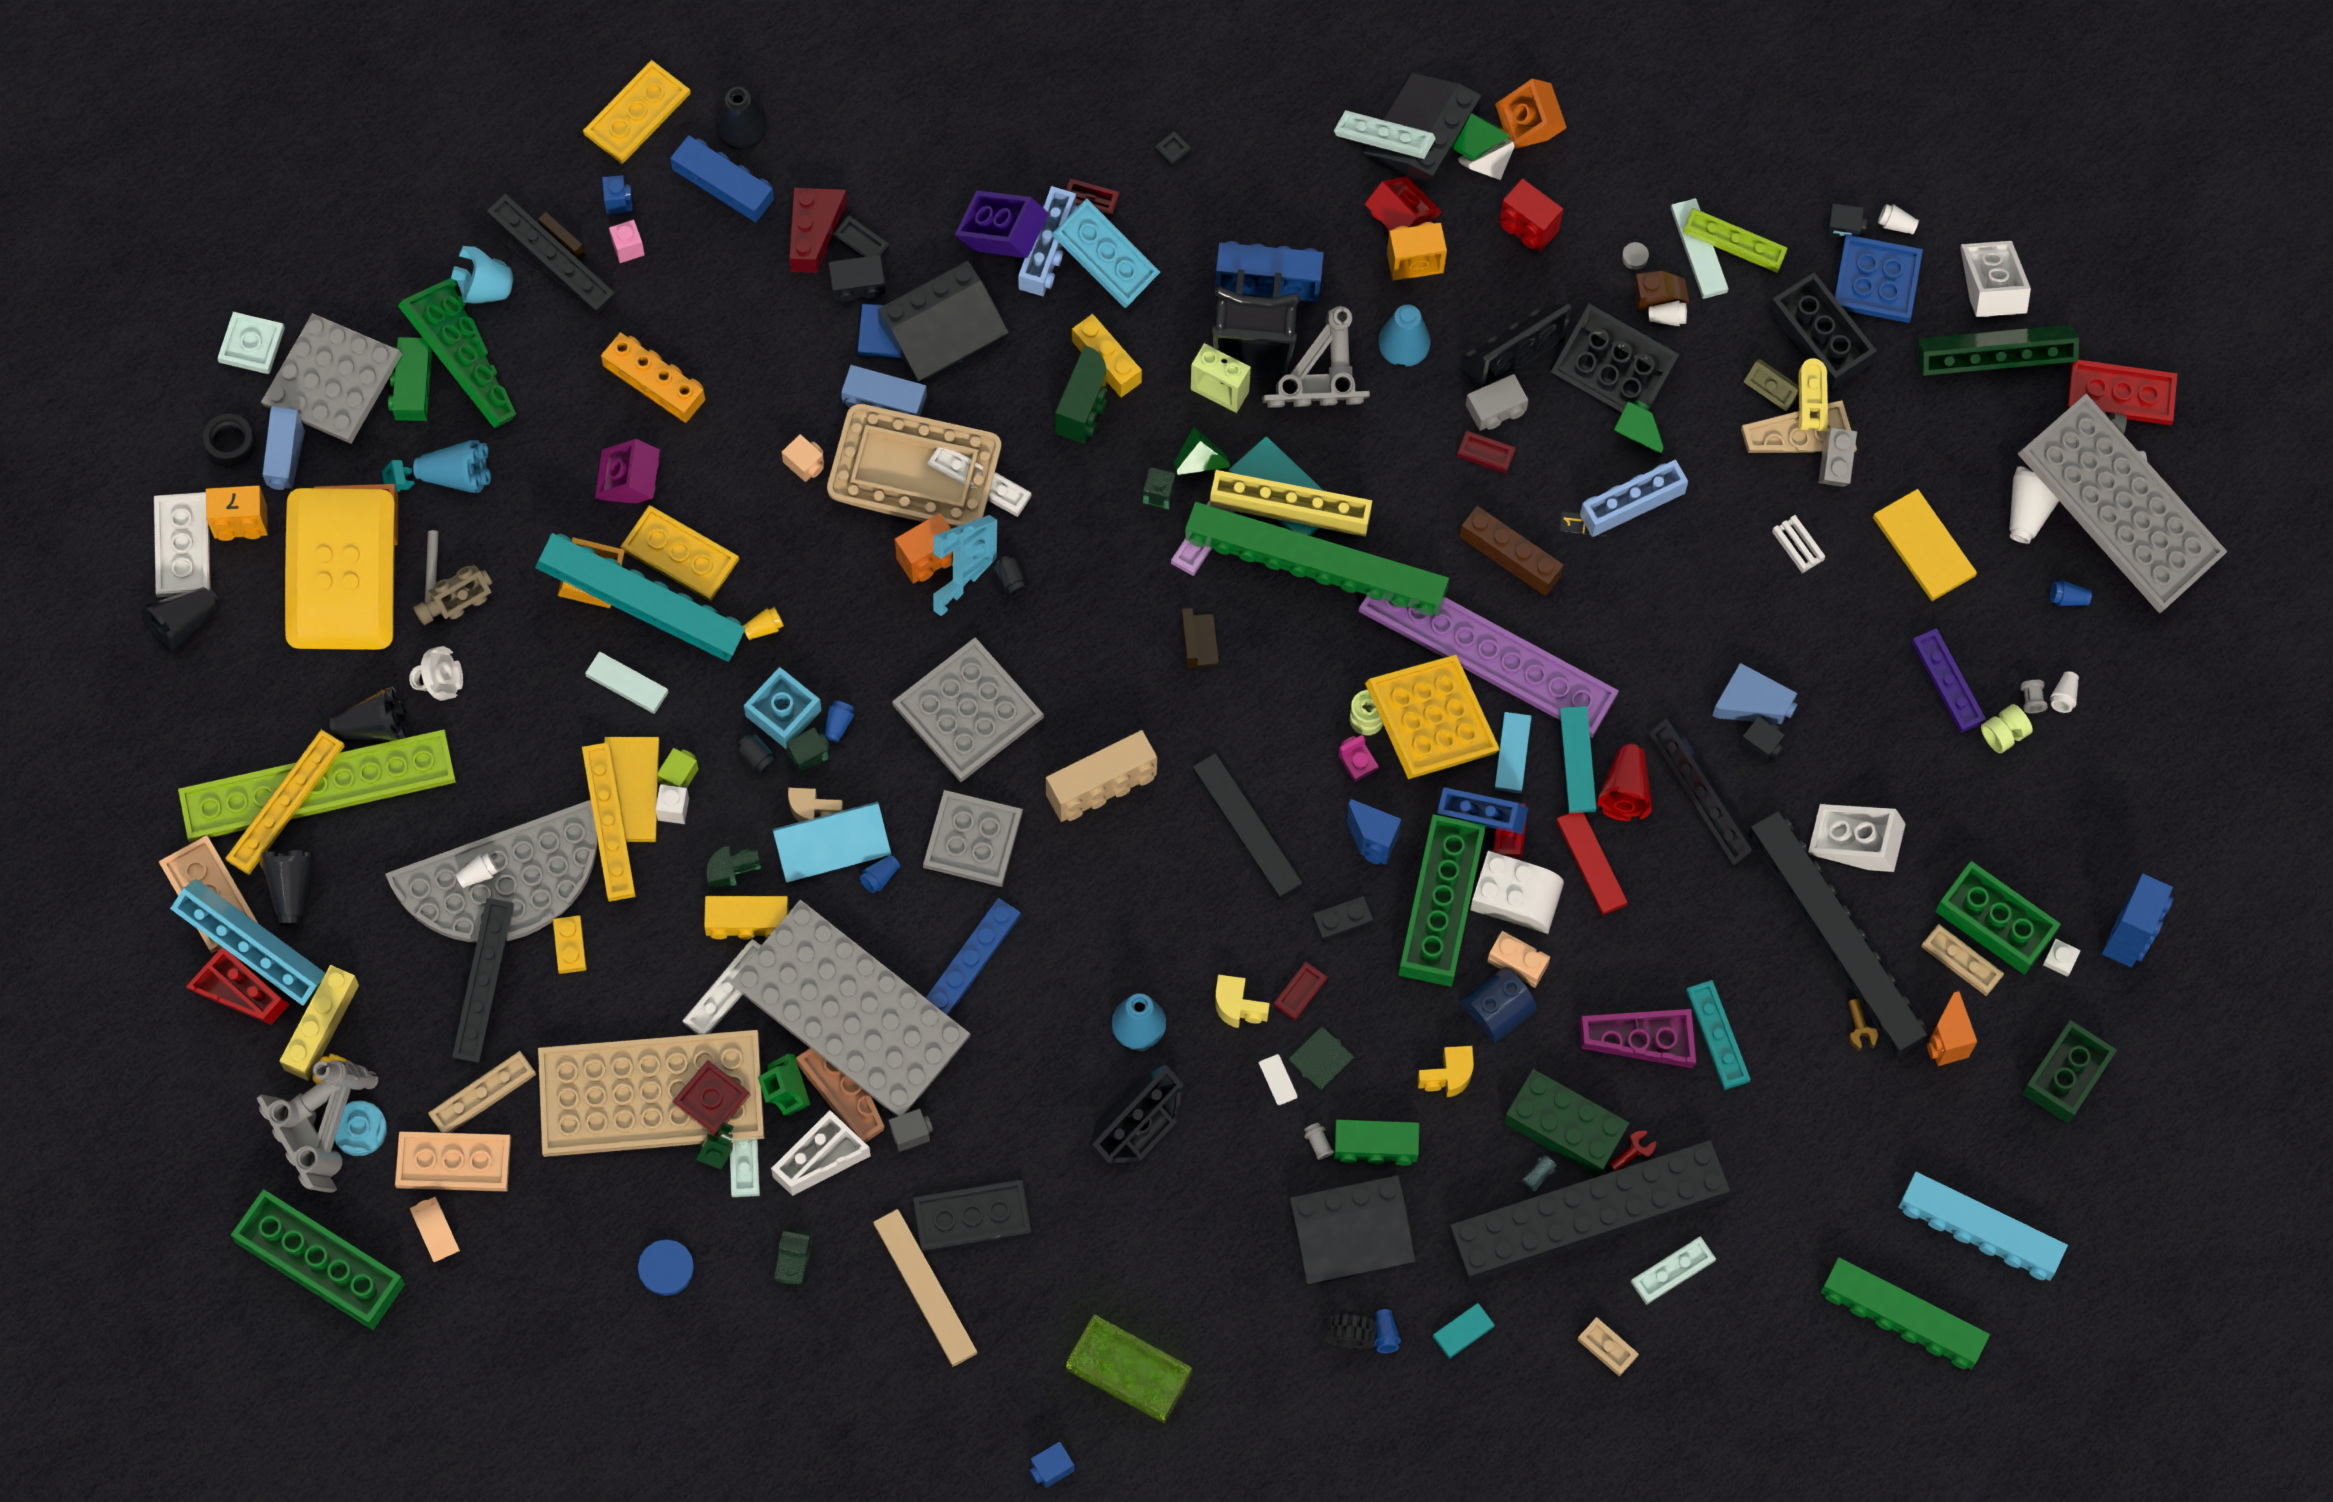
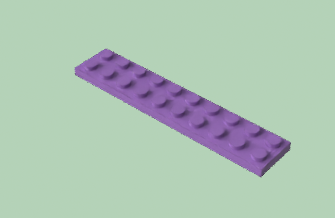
M1367 596L1359 608V612L1444 658L1457 655L1462 668L1560 721V708L1587 706L1590 737L1594 736L1619 692L1617 689L1446 597L1439 616L1433 614L1431 616L1423 615L1417 609L1410 607L1400 608L1393 605L1390 601L1383 599L1373 600Z

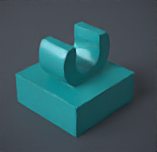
M392 460L382 471L384 484H394L397 494L401 489L408 490L414 485V481L405 480V476H408L412 469L403 467L402 460Z

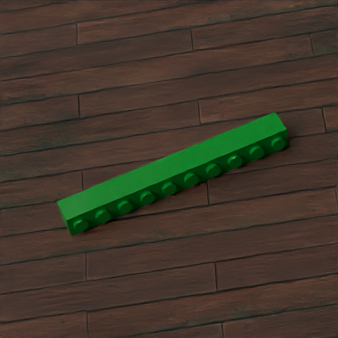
M1198 502L1194 504L1185 529L1186 540L1194 546L1211 547L1220 554H1234L1247 562L1257 561L1264 563L1270 569H1284L1297 577L1307 576L1314 578L1323 585L1334 584L1350 593L1357 591L1366 594L1367 597L1373 600L1383 599L1392 602L1393 605L1400 608L1410 607L1417 609L1419 613L1427 616L1432 614L1439 616L1448 590V577Z

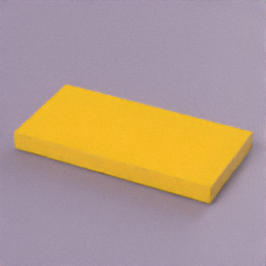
M651 60L583 130V133L623 164L691 94L690 89Z
M1918 489L1873 515L1878 526L1931 601L1976 576V570Z
M650 505L621 545V549L625 550V553L710 602L739 561V556Z
M605 737V743L609 742L626 842H656L657 814L655 809L658 798L659 737Z

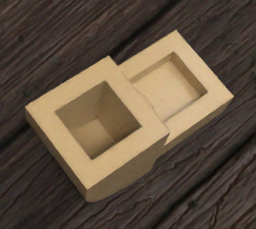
M789 788L790 809L798 822L843 811L842 800L817 799L816 789Z

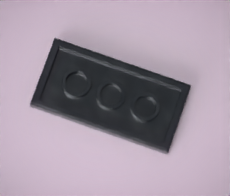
M1022 1179L913 1197L922 1253L1031 1235Z

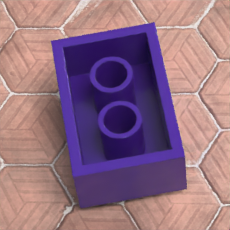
M976 190L955 236L972 251L1028 258L1049 213L1032 197Z

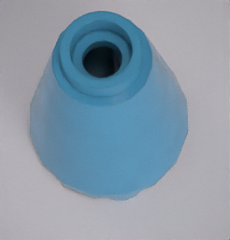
M469 440L424 454L414 460V475L417 479H422L425 482L471 493H479L484 485L490 484L491 480L490 471L486 469V458L488 457L487 444L480 443L478 440Z
M1134 994L1125 999L1117 1006L1112 1016V1031L1116 1039L1122 1045L1134 1050L1146 1051L1162 1039L1166 1030V1017L1163 1009L1145 994Z

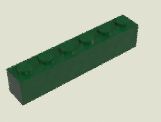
M2072 325L1917 339V364L1923 376L2078 362L2079 337Z

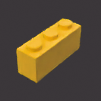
M1093 314L1072 328V342L1081 352L1086 345L1101 354L1106 364V381L1120 397H1123L1141 383L1142 370Z
M705 896L706 936H711L713 939H725L727 936H738L741 939H753L754 936H765L768 938L789 913L788 897Z

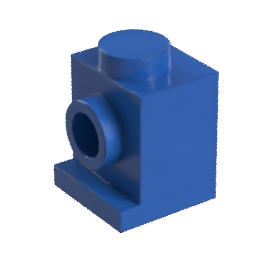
M623 175L602 177L607 214L633 212L631 186L625 185Z

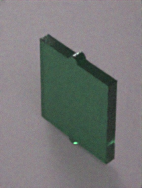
M1321 1027L1288 1061L1302 1073L1303 1078H1308L1321 1091L1354 1059V1056L1341 1045L1340 1039H1335Z

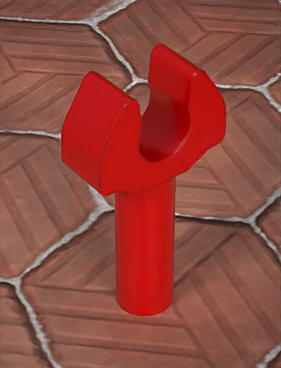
M1637 1131L1630 1136V1148L1609 1164L1613 1172L1620 1170L1636 1156H1641L1645 1159L1652 1156L1656 1146L1655 1141L1645 1148L1639 1145V1141L1646 1137L1647 1131Z

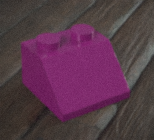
M638 439L603 449L601 452L595 499L635 504L652 499L656 488L655 481L659 466L660 449Z

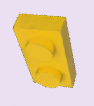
M573 916L553 919L559 974L585 971L586 961L581 917Z

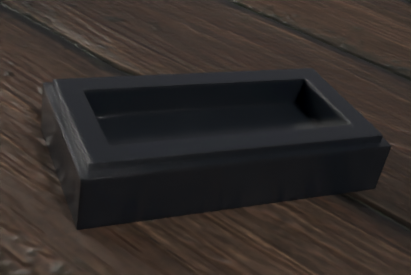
M849 215L833 233L834 239L861 258L876 255L882 257L890 248L889 243Z

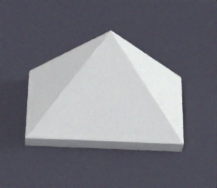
M1505 139L1492 146L1474 161L1466 156L1458 159L1461 164L1469 169L1501 180L1514 149V143L1509 139Z

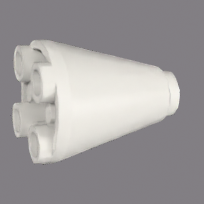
M2017 467L2013 478L2009 530L2011 531L2010 538L2028 544L2032 538H2035L2059 500L2034 472L2025 467Z

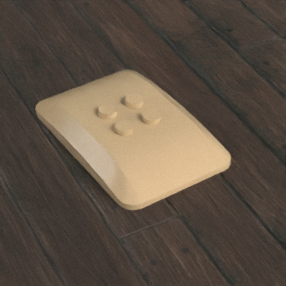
M856 404L847 412L830 473L827 491L832 499L843 503L922 522L941 513L948 525L955 528L983 517L1001 451V441L996 434L865 404ZM937 448L953 450L972 459L967 471L965 485L927 466L928 461ZM976 462L983 466V470L975 468ZM981 472V475H976L974 477L976 473ZM971 481L974 483L975 487H978L977 489L970 488Z

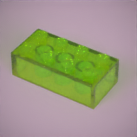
M1095 1314L1067 1360V1370L1164 1424L1192 1376V1367Z

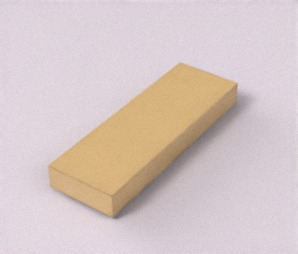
M1940 924L1937 925L1921 946L1985 996L1990 993L2004 975L1998 968Z

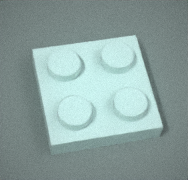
M233 312L218 355L219 363L270 374L285 329L284 324Z

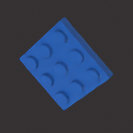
M1846 235L1835 299L1845 311L1910 323L1923 249Z

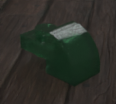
M729 846L716 851L707 865V879L710 890L737 885L735 874L761 869L758 851L744 849L730 856Z
M784 1228L779 1245V1256L774 1277L775 1282L803 1285L813 1236L811 1232Z

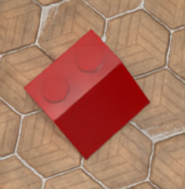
M1408 176L1382 181L1365 203L1371 210L1372 216L1382 221L1388 228V232L1399 226H1407L1409 228L1419 226L1425 222H1431L1442 212Z

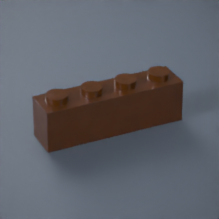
M1476 506L1462 524L1461 539L1546 596L1560 579L1564 566L1561 562L1480 507Z

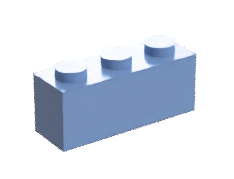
M851 365L841 395L842 403L846 404L849 408L856 404H865L920 417L927 397L926 385Z

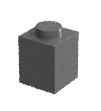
M920 1109L889 1119L890 1130L899 1152L930 1141L929 1132L933 1131L928 1115L923 1117Z

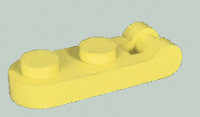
M1808 359L1799 369L1798 428L1803 431L1814 428L1817 431L1826 432L1828 427L1827 370L1824 363L1820 360ZM1810 411L1817 412V418H1810Z

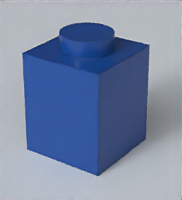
M1061 1442L1031 1458L1032 1468L1029 1469L1037 1484L1042 1482L1045 1488L1075 1471L1074 1464Z

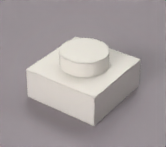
M2055 939L2043 965L2068 977L2080 950Z

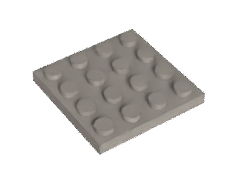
M312 313L261 403L270 409L271 407L298 410L302 423L351 444L401 358L402 353L398 349Z
M976 638L972 639L892 701L896 710L960 782L964 781L1044 718V714Z

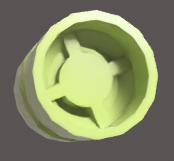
M1368 690L1361 691L1355 695L1351 704L1350 723L1352 728L1361 735L1375 734L1383 726V722Z
M2011 704L1999 713V718L1996 716L1992 717L1981 725V731L1987 743L1998 753H2003L2014 745V740L2021 741L2033 731L2028 717L2015 704Z

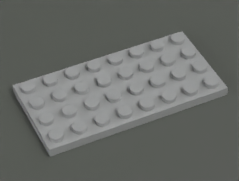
M2087 394L2018 453L2023 461L2159 613L2165 610L2227 553L2224 547Z
M799 900L730 982L735 989L897 1117L909 1111L970 1037L968 1031L802 900Z

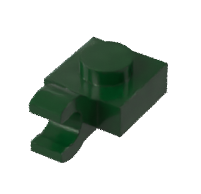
M723 1122L716 1136L707 1134L696 1153V1160L722 1169L733 1150V1143L731 1142L733 1135L730 1133L734 1126Z

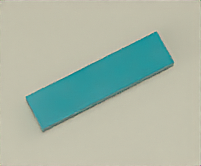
M1587 706L1560 708L1569 813L1596 812Z
M1713 980L1688 987L1686 993L1723 1089L1727 1090L1750 1082V1076Z

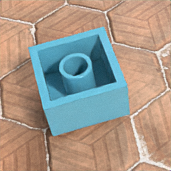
M780 667L744 705L746 717L785 749L822 711L820 699Z

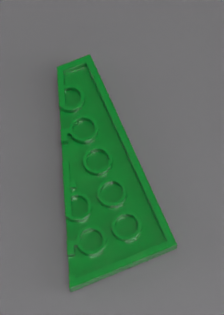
M449 278L403 299L398 307L492 426L496 428L512 420L516 412L505 388L499 386L495 375L497 371L494 365H490L486 358L488 351L473 319L467 316L463 308L466 303H463L462 296H458L454 288L457 285L455 280Z

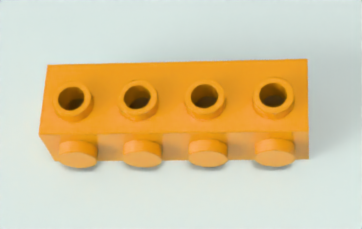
M620 332L601 355L605 368L685 423L705 401L703 386L693 378L689 380L683 376L682 371L673 364L667 365L656 352L653 350L648 352L632 336L627 337Z

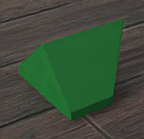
M1471 113L1454 145V150L1474 161L1492 146L1509 138L1510 135L1492 122Z
M1193 427L1174 461L1178 475L1230 467L1226 454L1195 427Z

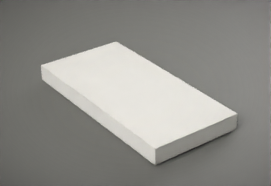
M206 492L154 496L157 598L172 597L201 587H205L207 590L211 589L209 524L206 519Z

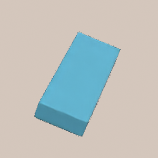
M1504 713L1495 790L1519 794L1522 792L1531 723L1530 715Z

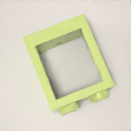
M1204 343L1191 365V390L1237 413L1249 393L1251 367ZM1226 359L1227 363H1222L1221 360Z

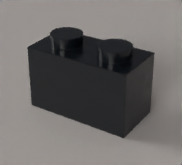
M880 255L829 262L834 301L850 302L855 298L861 297L872 299L885 294V282Z

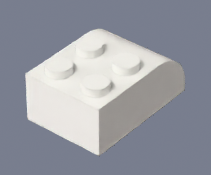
M1488 851L1470 910L1548 934L1564 881L1559 875L1548 869Z

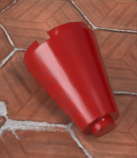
M1627 744L1618 750L1599 794L1597 805L1598 807L1601 806L1603 808L1602 812L1610 818L1620 821H1631V817L1639 816L1640 820L1646 818L1651 812L1652 801L1644 750L1636 744Z

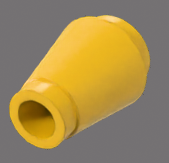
M775 607L770 610L766 608L747 622V624L743 625L749 640L779 632V628L784 626Z

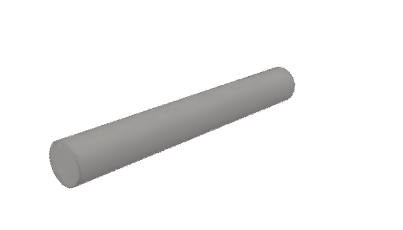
M435 530L428 531L425 603L432 600L428 591L434 587L437 581L438 531Z

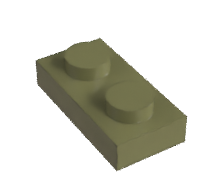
M1761 359L1755 362L1744 380V383L1785 411L1790 409L1799 394V385Z

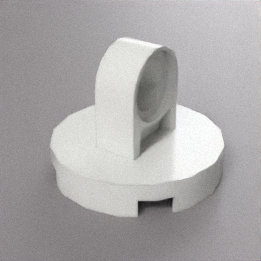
M444 646L429 649L423 655L421 665L411 671L410 684L416 690L428 691L434 698L440 701L455 698L457 690L462 689L463 686L461 665L459 661L453 660L450 655L453 652ZM421 674L424 685H421L419 681V677Z

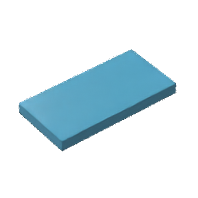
M1085 199L1051 234L1124 308L1160 273L1088 199Z
M878 802L773 829L786 882L891 855Z

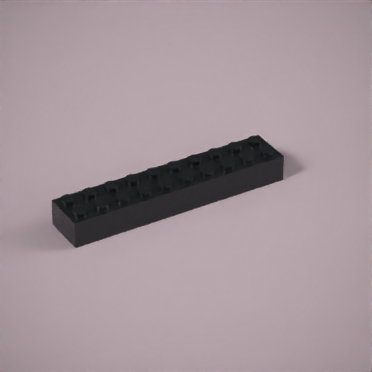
M1710 1140L1451 1224L1448 1234L1466 1284H1470L1727 1200L1730 1189Z

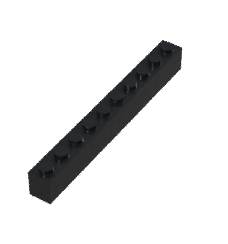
M1778 811L1751 826L1748 835L1757 847V850L1855 998L1859 999L1861 1007L1894 1057L1898 1058L1922 1044L1927 1036V1028L1920 1018L1916 1019L1911 1011L1910 1001L1905 995L1901 996L1896 988L1897 983L1890 973L1885 972L1881 966L1880 956L1875 950L1871 951L1866 943L1867 938L1860 928L1855 927L1851 921L1852 915L1846 906H1841L1837 900V893L1830 883L1827 884L1825 882L1820 866L1817 862L1811 861L1807 855L1806 845L1801 839L1797 840L1793 834V827L1786 817L1783 818Z

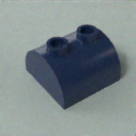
M1505 967L1460 1001V1004L1494 1044L1537 1011L1536 1002L1527 987L1511 970Z

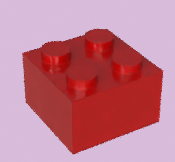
M1521 179L1504 198L1499 223L1506 232L1514 233L1518 236L1525 246L1530 249L1534 248L1540 253L1559 232L1563 208L1524 179Z

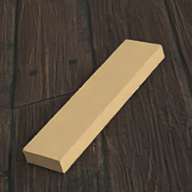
M519 1051L428 1114L441 1133H451L534 1077L536 1073Z

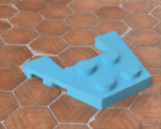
M992 516L982 517L934 536V555L942 559L953 551V580L933 594V611L940 616L948 610L945 606L952 598L958 600L961 597L966 583L969 580L975 582L997 558V520Z

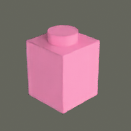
M634 220L609 228L611 240L620 263L644 256L642 240Z

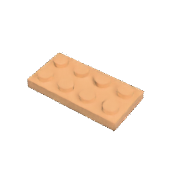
M207 835L159 861L178 896L184 887L193 880L198 879L258 923ZM198 929L211 954L221 949L222 946Z
M399 1132L395 1186L396 1188L507 1191L511 1136L498 1134Z

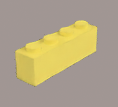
M332 965L329 966L280 1059V1063L285 1071L307 1081L310 1080L314 1065L320 1061L359 986L355 975Z

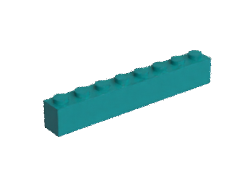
M551 534L535 566L536 569L727 662L733 656L745 631V627L741 626L740 621L732 617L725 618L717 614V611L708 605L700 606L692 602L693 599L683 593L676 594L668 590V586L661 582L654 581L653 583L645 579L641 572L633 569L629 571L621 567L620 563L612 558L607 557L604 559L596 555V551L587 546L580 547L572 543V540L563 534Z

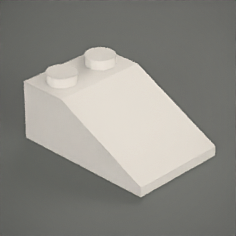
M2012 241L1961 244L1969 298L1976 317L2027 313L2031 288Z
M1820 804L1808 853L1866 870L1894 872L1905 822L1896 809Z

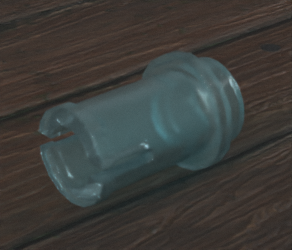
M1546 1155L1542 1159L1538 1158V1163L1523 1178V1182L1533 1191H1536L1550 1174L1555 1173L1554 1169L1557 1165Z

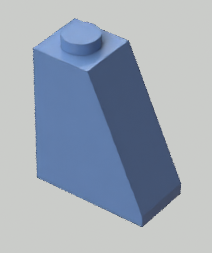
M271 407L263 477L266 485L276 490H283L284 488L293 489L305 434L298 410Z
M1740 663L1716 704L1712 716L1720 719L1755 722L1760 717L1767 723L1782 724L1785 717L1791 718L1798 704L1794 702L1797 693Z

